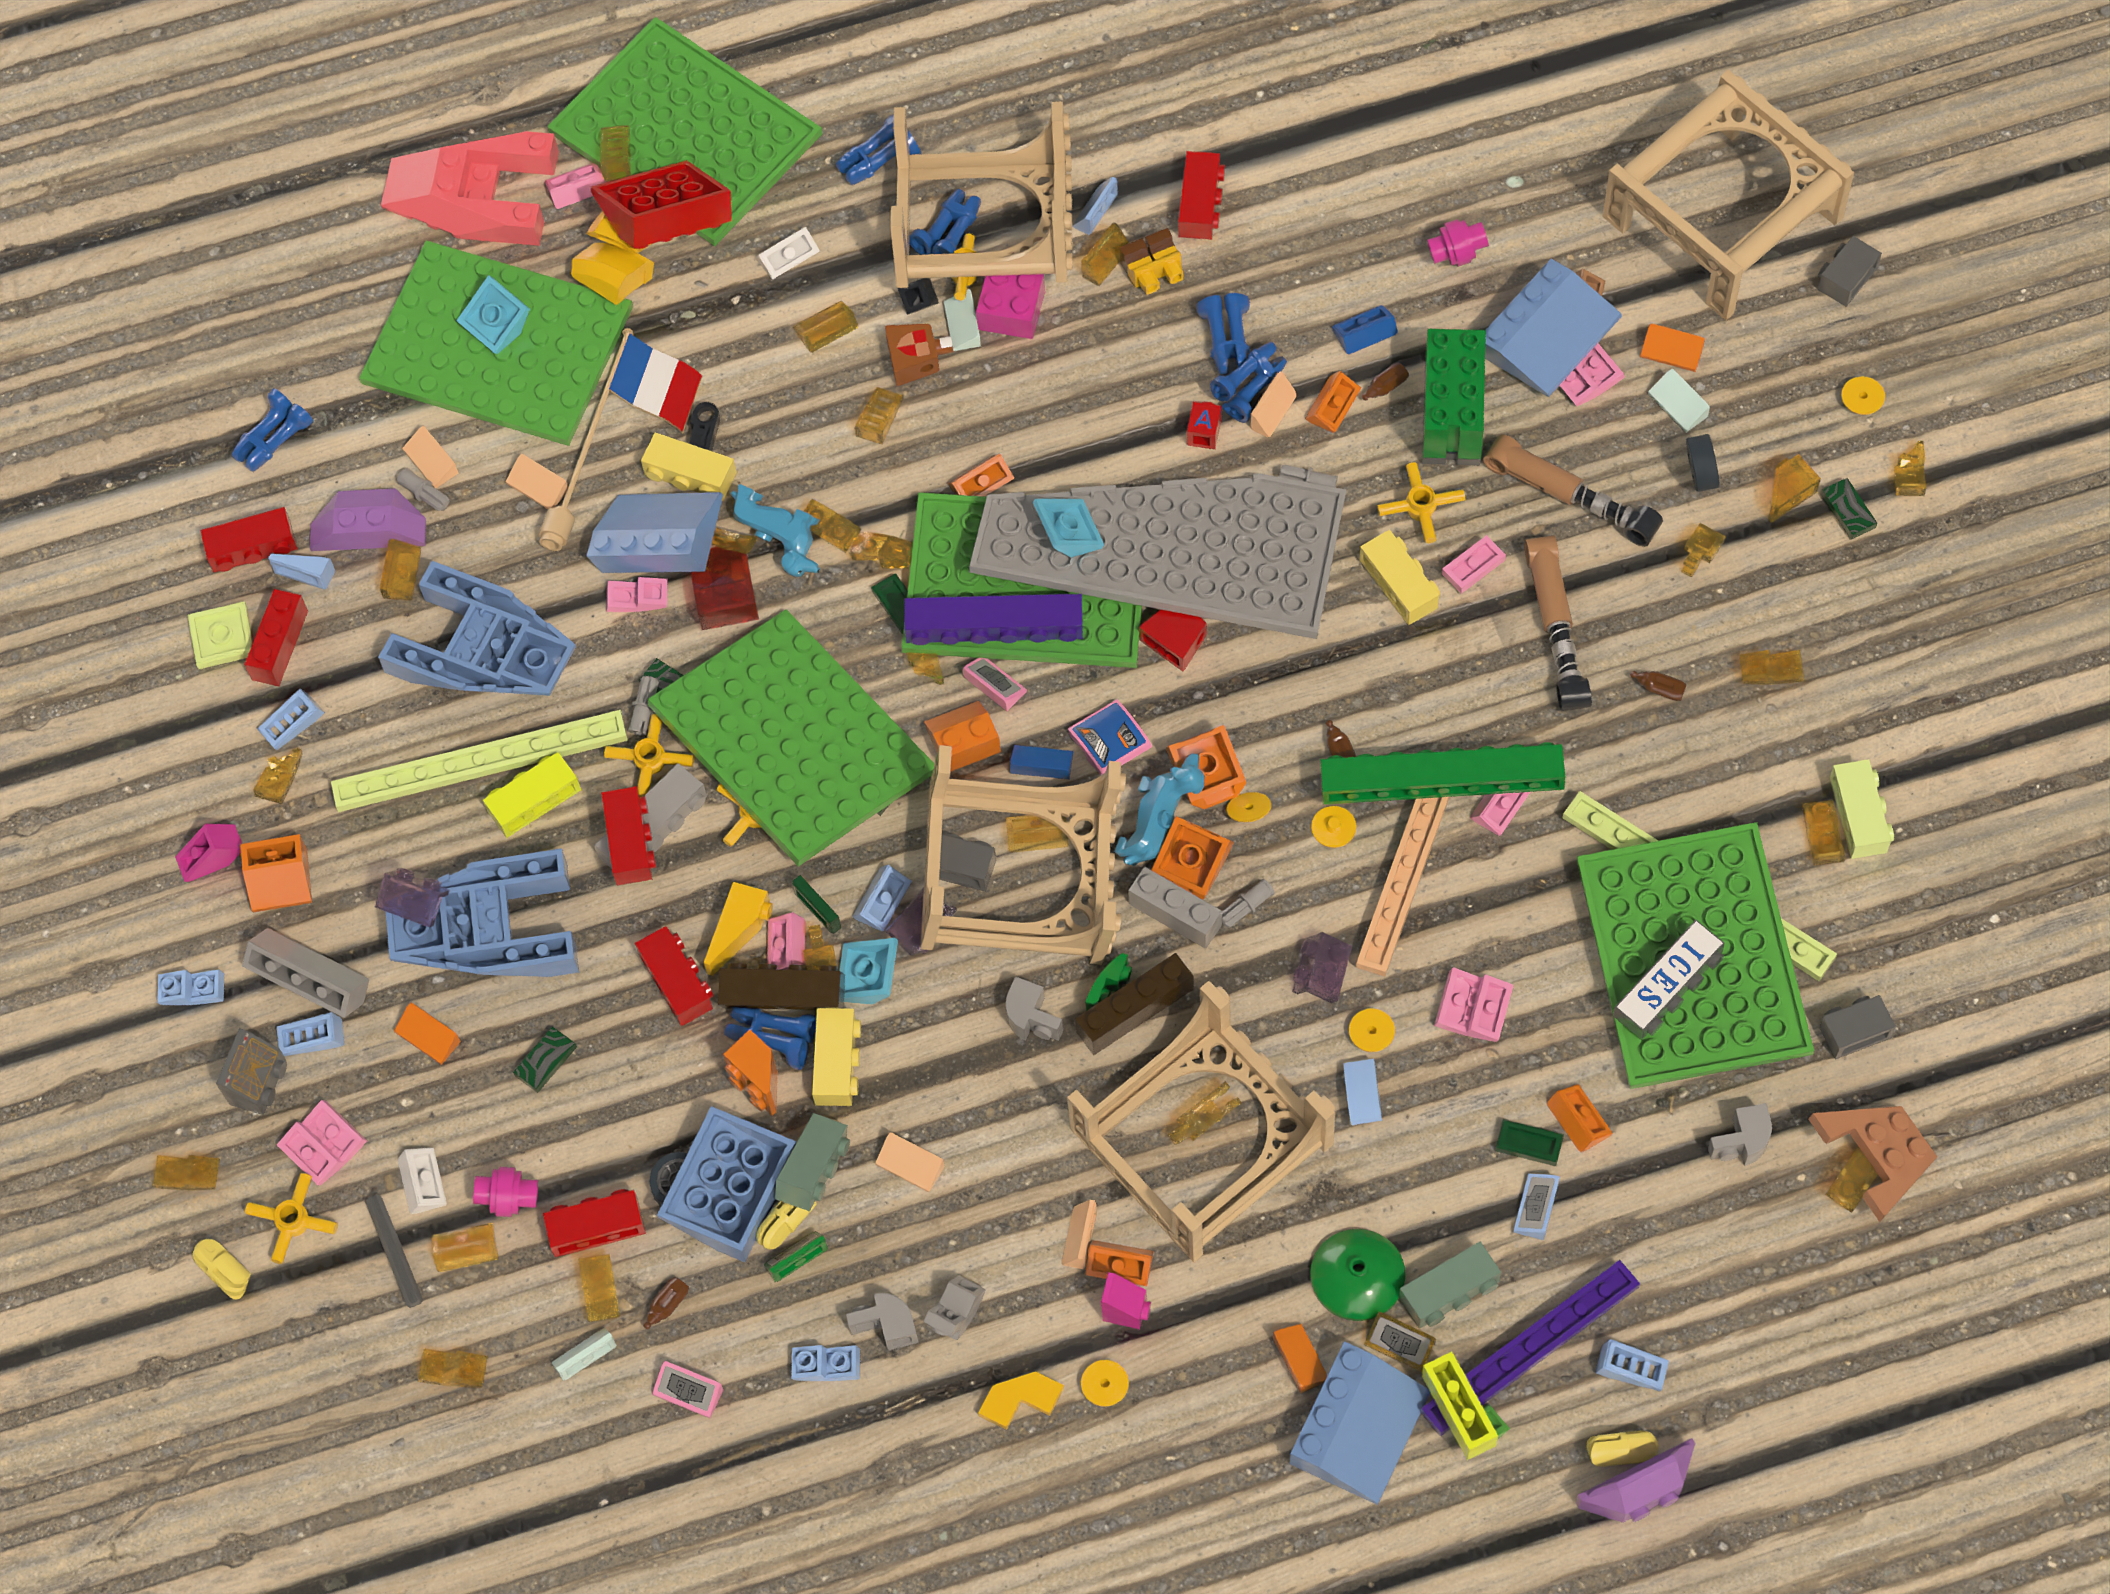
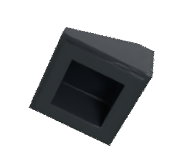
M922 278L909 283L908 288H898L907 315L939 304L930 278Z

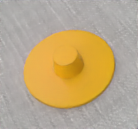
M1861 376L1850 379L1844 385L1841 397L1844 405L1850 411L1861 415L1875 413L1883 406L1885 392L1879 382L1872 378Z
M1257 792L1240 794L1227 805L1228 816L1238 822L1257 821L1265 817L1271 810L1270 799L1266 795Z
M1329 806L1316 813L1312 820L1311 829L1313 836L1320 844L1337 848L1348 844L1353 839L1356 833V821L1353 815L1345 808Z
M1365 1009L1358 1012L1352 1018L1349 1025V1035L1352 1042L1359 1049L1367 1052H1378L1387 1048L1393 1041L1395 1025L1391 1017L1385 1012L1378 1009Z
M1100 1360L1092 1363L1086 1368L1081 1378V1388L1084 1396L1091 1403L1103 1407L1112 1406L1120 1402L1125 1397L1129 1387L1128 1375L1124 1368L1110 1360Z

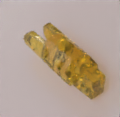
M1226 1081L1176 1119L1180 1125L1167 1135L1174 1145L1181 1143L1187 1137L1194 1141L1211 1126L1242 1104L1237 1097L1228 1101L1219 1110L1213 1102L1218 1097L1224 1095L1230 1088ZM1201 1111H1203L1206 1115V1119L1204 1122H1202L1199 1118V1114Z

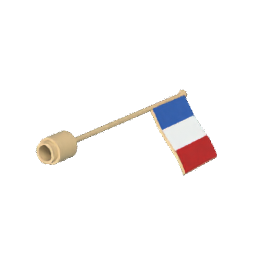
M625 328L622 331L624 336L562 506L548 509L541 526L539 543L548 550H561L569 538L575 518L570 510L567 509L609 391L632 407L666 421L682 434L684 432L703 378L702 375L685 362L651 348L633 336V331L630 328Z

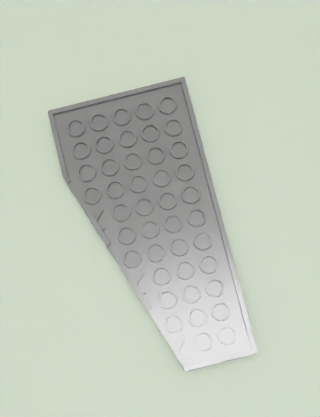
M1253 474L1251 478L1207 481V478L1162 481V485L1116 488V485L1071 488V492L1025 495L1024 492L987 495L969 566V573L1317 639L1346 490L1266 474ZM1035 499H1083L1104 543L1103 548L1072 558L1054 549L1033 501Z

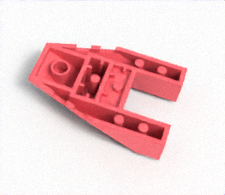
M526 131L391 158L381 207L410 220L414 218L427 223L428 227L435 230L439 228L452 233L453 237L458 239L540 246L544 227L540 205L494 200L500 171L544 175L555 174L559 155L555 135L552 133Z

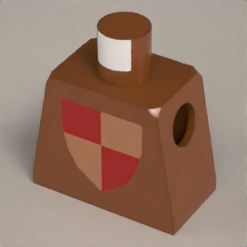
M928 323L885 326L896 386H901L937 373L940 370L938 356L954 353L951 336L934 339L931 325Z

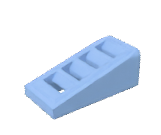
M270 554L268 558L275 574L321 589H327L335 573L330 558Z
M299 689L257 729L273 748L278 750L316 722L325 712L308 693ZM302 705H305L308 708V710L305 713L300 708ZM293 712L299 716L296 721L290 715ZM283 719L290 724L288 729L281 723ZM274 726L282 733L279 737L271 730Z
M333 1012L277 1026L278 1047L284 1056L328 1050L345 1045L342 1019ZM317 1028L319 1034L318 1039H316L315 1037V1029ZM304 1030L306 1031L307 1042H303L302 1031ZM294 1032L295 1045H291L290 1033Z
M1609 1339L1601 1347L1595 1373L1614 1380L1661 1391L1669 1360ZM1613 1355H1617L1615 1364L1612 1365V1357ZM1625 1358L1629 1359L1627 1370L1623 1369ZM1638 1361L1642 1362L1640 1375L1635 1373ZM1650 1365L1655 1366L1652 1379L1647 1378Z

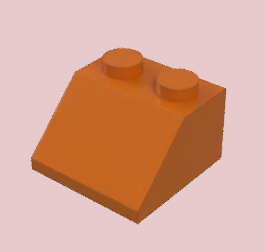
M979 701L924 721L926 730L937 753L940 745L952 746L950 772L1001 752L999 735L989 713Z

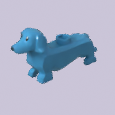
M739 484L738 492L732 491L730 493L735 499L734 519L755 529V536L765 541L771 542L773 537L783 543L785 550L781 564L787 574L793 577H802L805 572L819 573L820 567L818 564L807 558L806 555L813 542L810 528L812 525H817L820 520L799 509L796 510L795 514H791L782 508L756 504L757 501L762 500L763 495Z
M1190 754L1185 759L1181 768L1173 767L1170 769L1171 773L1159 775L1154 780L1146 776L1142 777L1138 790L1146 794L1141 799L1136 831L1129 841L1125 837H1120L1115 849V853L1120 857H1126L1124 859L1125 864L1135 866L1140 862L1155 859L1162 848L1168 828H1171L1174 821L1173 815L1181 796L1191 792L1198 794L1202 791L1205 784V776L1203 771L1199 769L1198 754Z

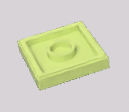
M245 601L188 614L198 669L248 657L253 644V637Z

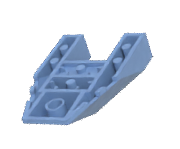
M431 561L418 584L424 600L464 615L444 653L391 633L378 657L384 672L410 683L454 690L550 696L576 645L553 625L539 617L530 606L522 603L510 590Z
M562 848L471 862L467 864V868L452 875L448 873L422 889L418 887L386 902L385 912L390 960L482 975L553 977L579 973L577 947L571 931L512 940L509 899L570 890L568 864Z

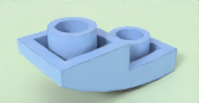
M219 969L194 974L189 973L187 970L158 975L157 1003L160 1005H198L224 1001V973Z
M1374 1059L1343 1063L1351 1125L1382 1121Z
M823 1345L792 1348V1379L798 1381L860 1379V1348L856 1345L825 1348Z

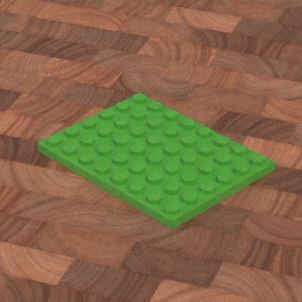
M657 17L547 126L549 133L554 134L557 139L616 179L688 160L731 190L732 221L721 224L717 228H706L696 232V234L714 246L730 232L823 134L822 127Z
M426 240L359 379L363 385L569 446L632 311L633 303L632 300L624 298L622 302L615 305L590 288ZM488 275L492 276L530 308L521 334L499 354L491 351L456 321Z
M933 493L918 494L907 598L1079 594L969 573V566L987 497ZM1082 594L1083 639H1076L1071 642L1056 639L1039 643L1032 642L1031 640H1017L1014 643L987 641L983 644L958 642L947 645L942 642H932L926 645H915L913 643H906L904 622L902 653L1137 668L1142 606Z
M787 609L648 698V706L798 867L931 777L935 765Z
M1757 822L1577 856L1578 869L1612 1015H1614L1615 1006L1695 920L1699 921L1725 943L1722 953L1724 958L1713 970L1709 967L1702 974L1704 977L1702 983L1693 992L1688 990L1682 996L1684 1001L1673 1014L1669 1011L1661 1019L1664 1021L1662 1026L1654 1035L1651 1036L1648 1033L1641 1040L1613 1017L1630 1089L1814 1054V1047Z

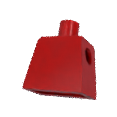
M1162 609L1139 627L1140 641L1182 672L1187 668L1207 635V623L1202 617Z

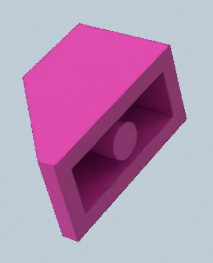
M204 824L176 855L175 858L184 882L193 881L225 868L239 856L242 840L239 837L235 824Z
M1108 1272L1101 1300L1103 1321L1140 1329L1142 1319L1148 1320L1151 1309V1302L1147 1301L1146 1290L1115 1273Z

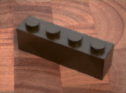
M1174 953L1075 1018L1076 1033L1091 1053L1095 1055L1194 990V975L1177 953Z
M730 963L729 968H720L718 1005L725 1009L745 1007L769 1010L817 1011V1008H844L845 974L837 971V966L820 965L819 970H807L806 965H789V970H780L774 964H759V969H747L746 964Z

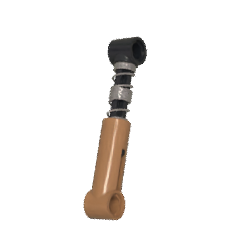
M1498 435L1483 458L1485 466L1496 474H1509L1568 505L1578 502L1582 508H1589L1590 512L1600 517L1604 516L1605 520L1611 519L1615 521L1616 526L1619 525L1624 529L1626 538L1638 546H1648L1663 523L1662 516L1656 510L1648 506H1639L1635 509L1630 508V506L1626 508L1622 506V502L1618 504L1612 501V497L1605 493L1599 494V491L1594 492L1588 489V485L1584 487L1582 478L1522 449L1521 445L1510 436Z
M1554 535L1525 539L1526 562L1528 568H1531L1545 632L1551 634L1549 640L1554 644L1551 649L1555 665L1559 667L1557 672L1559 682L1556 683L1559 708L1561 711L1591 707L1592 696L1589 681L1587 678L1582 677L1581 671L1577 670L1579 663L1575 661L1577 656L1576 648L1573 643L1574 640L1570 639L1569 635L1573 622L1559 565V551Z

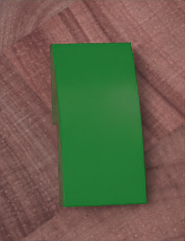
M1121 953L1100 973L1086 998V1011L1109 997L1111 991L1116 992L1121 989L1122 983L1128 984L1132 972V967L1129 966L1128 954Z

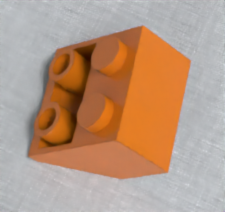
M300 834L240 844L242 870L253 913L312 903L308 852Z
M748 1030L723 1054L726 1062L724 1068L730 1075L728 1078L729 1082L738 1091L741 1092L744 1089L751 1096L749 1098L751 1103L759 1111L762 1112L765 1109L773 1116L777 1112L778 1076L771 1048L753 1031Z

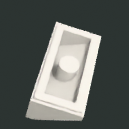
M804 227L755 257L771 279H774L820 250L807 228Z
M434 1148L405 1149L398 1158V1164L410 1214H417L445 1206L447 1202Z

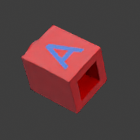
M1193 402L1187 428V446L1216 450L1222 421V406L1215 405L1212 402Z

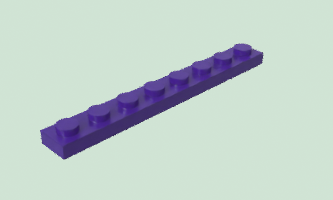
M1621 1260L1598 1275L1465 1375L1481 1405L1485 1404L1640 1287L1639 1281ZM1434 1399L1421 1408V1413L1440 1436L1450 1430Z

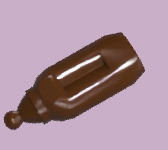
M1400 363L1391 365L1371 381L1366 394L1362 395V399L1367 401L1369 398L1387 395L1407 380L1409 372Z
M1632 671L1630 674L1631 678H1636L1647 691L1673 701H1681L1687 686L1682 680L1657 671L1640 673Z
M1328 720L1326 722L1328 726L1326 734L1328 737L1327 747L1331 755H1338L1344 758L1357 757L1348 736L1340 728L1334 726L1333 721Z
M677 1277L670 1279L652 1300L649 1312L647 1313V1322L643 1325L644 1328L650 1329L651 1325L660 1323L661 1320L668 1318L688 1294V1285Z

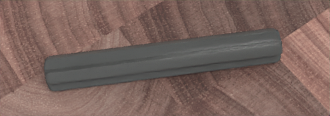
M379 1194L367 1198L365 1203L404 1301L409 1308L420 1305L423 1302V1298L383 1198Z

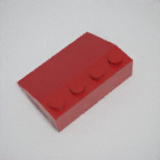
M688 160L590 187L591 194L620 239L634 249H643L648 247L649 244L657 242H668L674 237L681 235H693L699 230L717 228L721 224L732 221L731 190Z

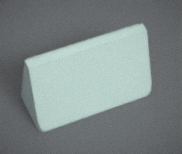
M968 289L964 300H957L953 296L944 301L953 351L981 347L971 289Z
M1670 369L1648 391V394L1685 432H1688L1708 417L1710 406L1674 369Z
M603 1328L555 1359L552 1365L562 1380L566 1381L616 1348L617 1345L610 1332Z

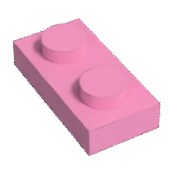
M1486 535L1442 569V575L1462 594L1503 563L1506 555Z

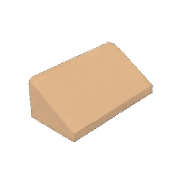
M1279 372L1276 374L1251 413V430L1266 437H1270L1296 398V392L1284 373Z
M424 425L417 430L402 448L425 478L432 482V486L435 489L458 474L454 461Z
M522 453L517 458L506 480V484L547 509L555 508L566 495L568 489L567 483L563 478Z
M891 1132L888 1134L875 1163L884 1170L927 1192L931 1191L945 1167L942 1158Z
M1088 1200L1073 1208L1062 1258V1265L1079 1269L1086 1267L1097 1215L1095 1200Z

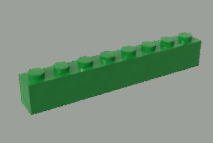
M1550 742L1526 747L1521 744H1514L1507 748L1483 746L1477 750L1452 748L1445 752L1422 750L1413 754L1391 752L1381 756L1361 754L1357 757L1348 758L1335 755L1327 759H1320L1323 805L1564 790L1566 778L1563 745H1555Z

